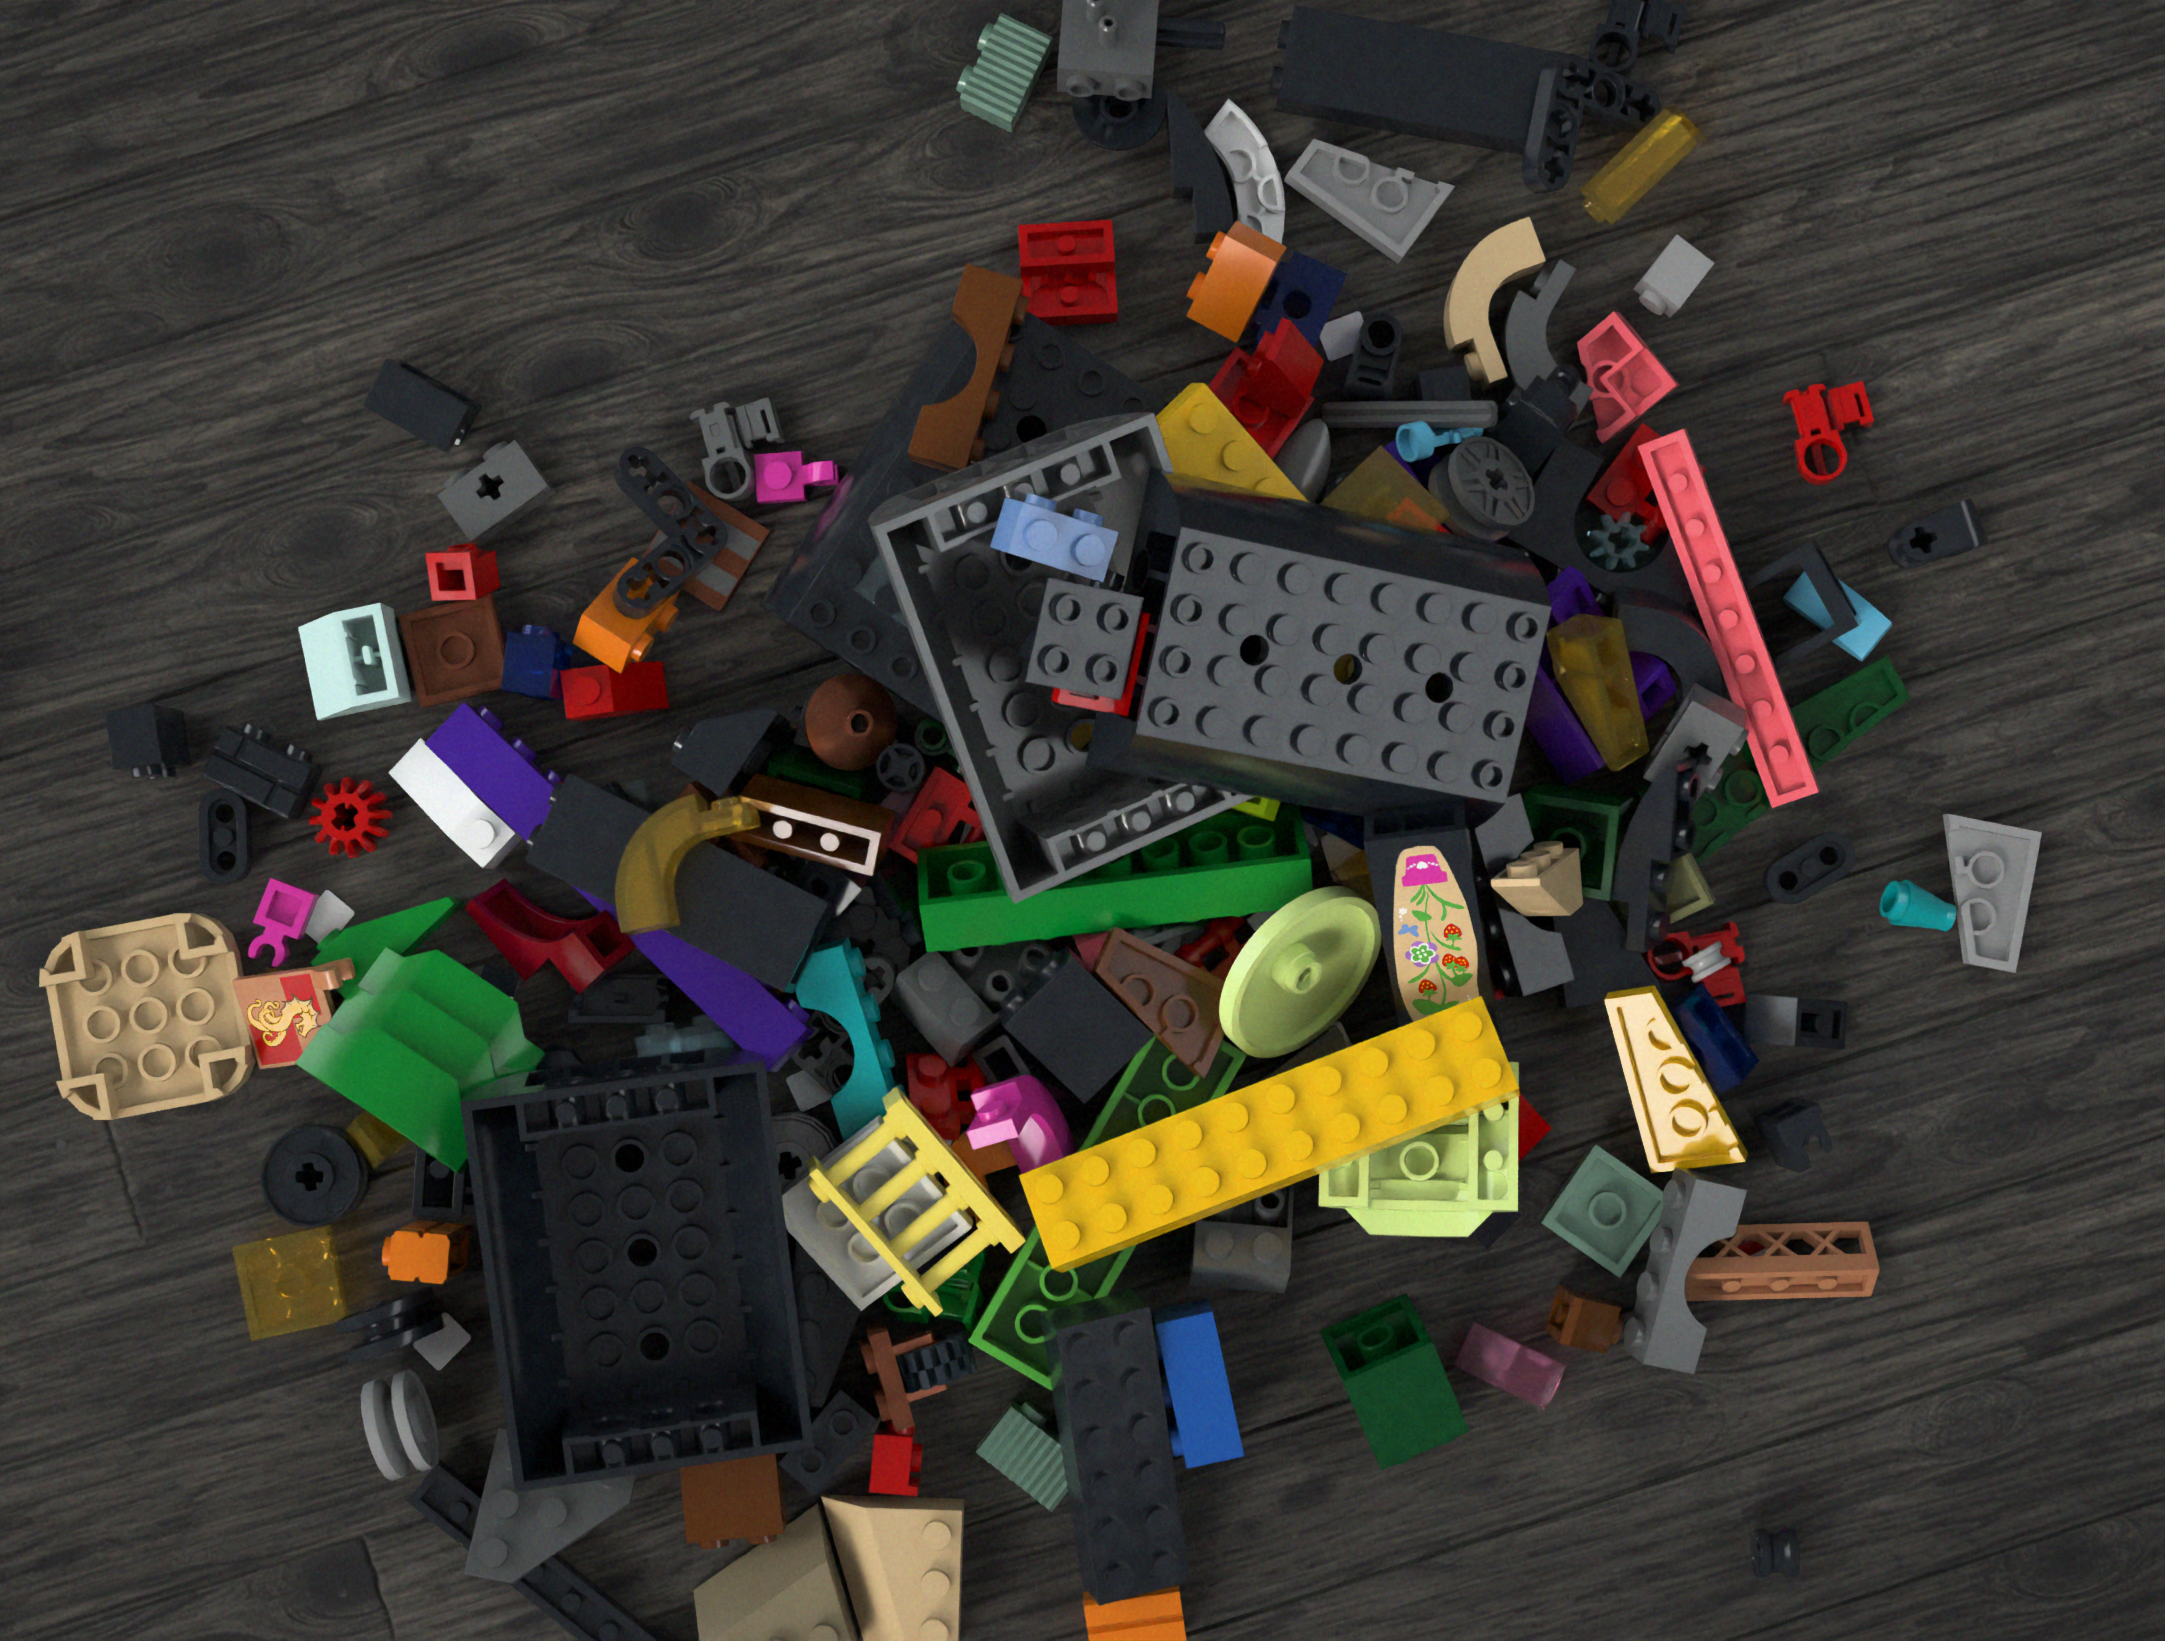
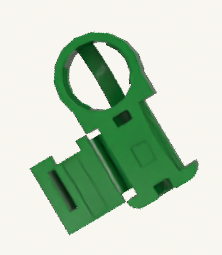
M986 1248L934 1290L938 1294L943 1311L936 1317L961 1321L967 1331L974 1330L979 1319L976 1314V1308H982L985 1298L979 1287V1281L988 1255ZM903 1280L882 1295L890 1313L900 1321L927 1324L929 1317L934 1316L926 1305L920 1309L915 1306L908 1308L893 1306L895 1293L903 1292L901 1286L905 1283Z

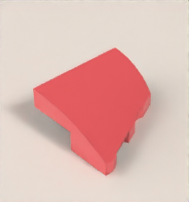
M1613 311L1577 342L1580 360L1585 367L1588 380L1586 385L1594 389L1589 400H1592L1598 427V430H1596L1597 438L1602 444H1605L1679 386V383L1620 312Z

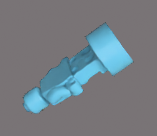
M1416 421L1402 424L1398 428L1396 446L1400 456L1406 462H1414L1429 458L1433 454L1434 447L1453 443L1457 444L1465 439L1481 436L1484 428H1430L1426 422Z

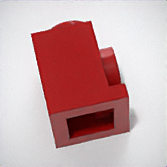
M464 543L449 546L448 551L425 553L432 601L476 600L500 588L495 550L477 549V544Z
M891 1420L886 1421V1426H877L874 1434L869 1492L917 1497L921 1477H911V1473H920L923 1443H914L915 1426L896 1431Z

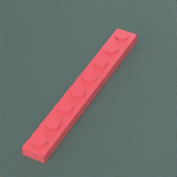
M1686 428L1638 446L1732 702L1746 710L1745 729L1749 730L1747 742L1771 807L1774 808L1818 793L1820 791L1819 785Z

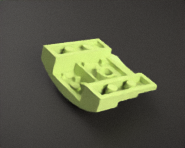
M1509 1062L1519 1086V1062ZM1519 1097L1320 1173L1319 1207L1346 1209L1369 1235L1469 1237L1493 1212H1517Z

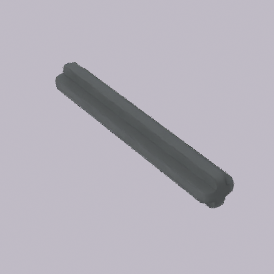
M1494 401L1326 402L1322 406V421L1326 423L1327 428H1399L1402 424L1416 421H1424L1430 428L1494 427L1497 424L1498 406Z

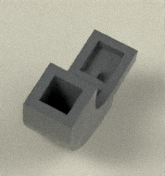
M1561 259L1552 271L1544 267L1529 290V293L1536 297L1535 299L1519 290L1506 312L1500 333L1499 350L1508 375L1505 381L1510 392L1517 385L1526 390L1537 375L1546 380L1555 367H1558L1547 346L1546 326L1552 309L1576 271V268ZM1581 381L1569 397L1570 400L1576 403L1578 415L1594 390ZM1573 424L1569 427L1565 434H1567L1570 431Z

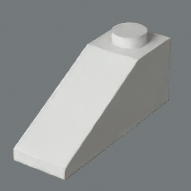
M420 738L389 771V774L443 832L482 868L495 869L523 838L424 744L426 741L423 738Z

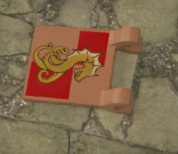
M352 958L339 959L314 967L237 977L232 980L260 1069L296 1065L295 1062L323 1024H327L336 1013L330 990L343 986L342 980L353 979L357 976Z

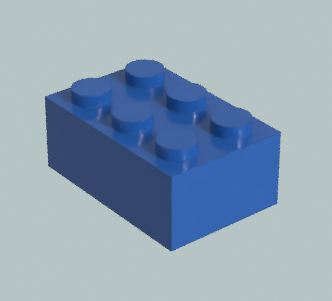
M1209 1299L1153 1310L1155 1323L1152 1325L1158 1360L1163 1359L1165 1367L1164 1371H1159L1165 1409L1173 1407L1175 1412L1174 1418L1167 1419L1174 1457L1184 1455L1187 1469L1243 1457V1447Z

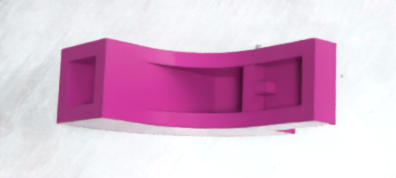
M1021 1075L978 1088L971 1094L977 1115L966 1133L973 1150L1007 1140L1021 1174L1076 1153L1078 1148L1062 1111L1051 1093L1035 1077Z

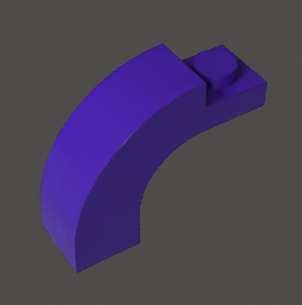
M1569 565L1546 587L1552 606L1548 623L1583 677L1616 705L1646 723L1677 691L1665 662L1650 653L1612 649L1608 631L1610 620L1600 609L1583 573Z

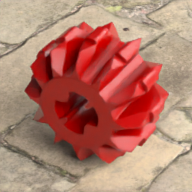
M343 777L340 789L333 783L324 785L328 801L322 798H313L312 805L321 809L322 812L321 816H311L308 821L310 825L323 826V829L316 834L314 839L317 843L330 841V854L340 855L345 849L349 858H359L361 846L368 852L378 850L377 842L373 835L388 838L390 835V831L387 828L379 825L380 820L392 819L393 812L378 809L386 801L387 796L384 792L371 795L373 790L372 782L362 780L356 787L353 778ZM346 809L358 810V814L353 818L356 824L355 827L344 825L343 822L348 818Z

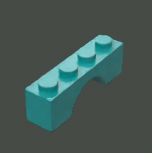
M849 937L818 945L795 989L801 1008L819 1010L834 1017L846 1029L853 1044L855 1057L852 1074L849 1079L836 1089L830 1099L844 1142L880 1115L883 1118L887 1114L882 1098L893 1088L898 1086L907 1097L902 1084L895 1086L890 1070L891 1067L895 1066L894 1054L888 1039L881 1040L876 1026V1022L881 1020L879 1006L873 993L866 995L861 976L866 975L865 962L858 947L852 949Z

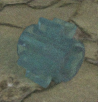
M1628 511L1620 515L1618 523H1614L1610 515L1604 514L1601 516V522L1604 527L1600 531H1588L1587 535L1596 539L1597 548L1592 550L1590 556L1603 555L1608 558L1606 561L1607 570H1613L1617 565L1618 559H1622L1628 568H1633L1636 564L1632 555L1636 551H1647L1649 549L1646 544L1640 543L1639 535L1645 531L1647 526L1639 525L1634 527L1629 524L1631 515ZM1621 529V538L1628 540L1627 548L1618 549L1615 553V544L1608 541L1609 534L1618 533Z

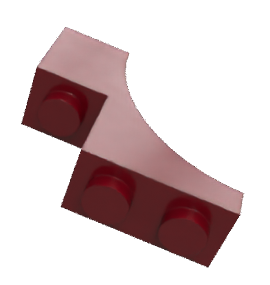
M503 878L472 899L464 908L525 982L553 962L575 990L581 994L613 971L637 947L606 909L595 917L586 920L560 918L528 901L506 878Z

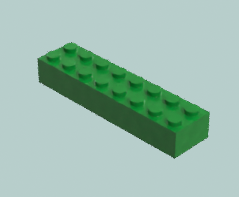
M1296 804L1279 805L1274 821L1240 811L1220 812L1015 904L1008 897L988 841L917 849L919 909L927 952L956 951L960 948L985 945L1000 946L1010 942L1035 939L1050 940L1059 936L1084 933L1099 934L1109 931L1114 927L1119 929L1148 928L1159 924L1197 922L1201 919L1225 916L1241 917L1250 913L1280 910L1299 896L1313 891L1311 858L1299 805Z

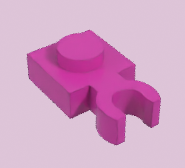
M270 878L253 923L266 928L263 935L256 937L251 942L248 956L253 959L260 958L263 948L270 944L276 951L272 966L276 968L283 967L290 955V949L287 944L288 937L297 940L303 939L320 895L280 879Z

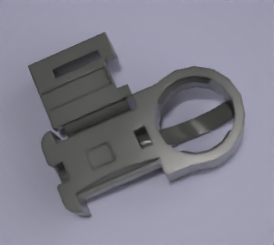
M769 397L736 407L735 409L727 402H720L714 404L713 411H706L702 408L692 412L690 416L691 421L701 426L709 455L708 458L702 459L705 470V482L709 490L722 501L739 503L749 498L755 490V470L751 465L748 451L743 447L747 449L754 448L752 442H757V440L766 438L768 442L776 441L778 444L785 442L775 403ZM764 411L767 416L771 433H768L766 429V425L762 412ZM734 462H739L746 471V479L743 486ZM724 465L728 471L734 493H721L716 486L718 471Z

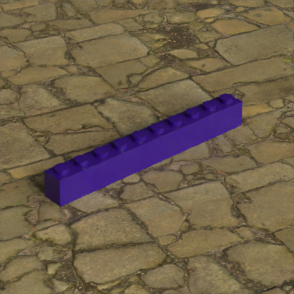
M463 702L424 744L527 842L533 829L538 824L543 825L552 808L548 805L554 787L559 781H565V779L551 768L546 773L533 762L538 756L537 753L518 736L511 741L499 729L504 725V722L487 706L483 704L477 709ZM572 885L600 913L606 909L637 948L744 1050L752 1051L762 1056L767 1072L776 1073L815 1031L806 1022L811 1014L805 1008H801L799 1002L792 996H789L784 1001L772 989L773 986Z

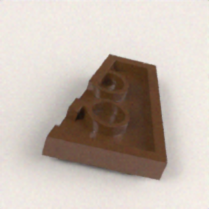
M1117 927L1111 928L1091 973L1198 1079H1205L1225 1034L1219 1017L1220 998L1225 981Z

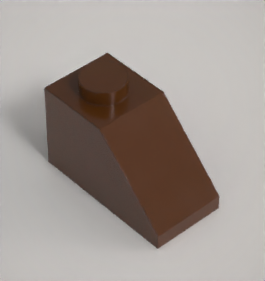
M1558 1284L1544 1330L1560 1344L1607 1354L1610 1343L1616 1344L1620 1338L1624 1317L1619 1315L1621 1307L1613 1301Z

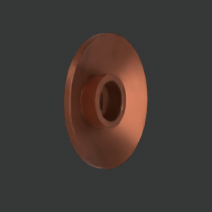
M859 674L838 675L825 681L811 696L804 717L805 735L812 751L829 766L849 771L864 769L875 764L881 752L893 743L897 729L895 705L886 689L872 678ZM859 714L863 718V727L860 731L855 732L851 727V720L855 715Z

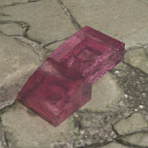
M1478 1322L1473 1323L1454 1366L1544 1409L1548 1408L1567 1365L1525 1344H1520Z

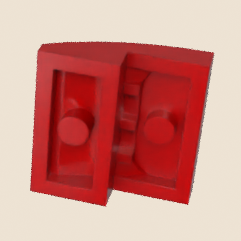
M1112 220L1018 225L1021 280L1024 283L1023 296L1030 297L1028 312L1050 326L1118 322Z

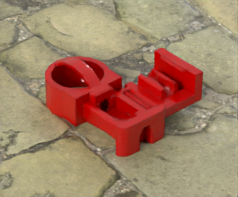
M1863 381L1827 390L1828 396L1821 397L1826 390L1823 384L1811 385L1802 392H1799L1798 389L1792 390L1784 395L1782 405L1790 403L1800 437L1799 440H1795L1793 445L1797 458V469L1801 477L1808 483L1827 485L1835 481L1842 474L1847 462V451L1841 442L1839 432L1845 430V424L1859 421L1860 426L1864 425V428L1871 427L1874 423ZM1820 444L1832 447L1839 456L1838 469L1830 475L1824 463ZM1809 447H1811L1818 475L1813 474L1805 464V454Z
M1734 922L1723 924V931L1691 938L1688 931L1668 933L1664 941L1674 943L1680 951L1652 957L1654 949L1652 948L1641 954L1658 982L1661 983L1673 982L1679 978L1693 975V970L1690 967H1684L1683 964L1681 970L1675 974L1660 972L1656 966L1684 961L1695 954L1694 947H1696L1698 953L1720 941L1722 944L1720 948L1721 955L1724 957L1729 956L1733 966L1743 962L1745 959L1743 947H1737L1735 938L1739 937V931ZM1730 963L1697 981H1702L1701 985H1703L1705 997L1701 998L1702 1005L1697 1006L1699 1013L1747 1002L1738 967L1732 968ZM1732 993L1731 998L1725 997L1710 1001L1711 997Z

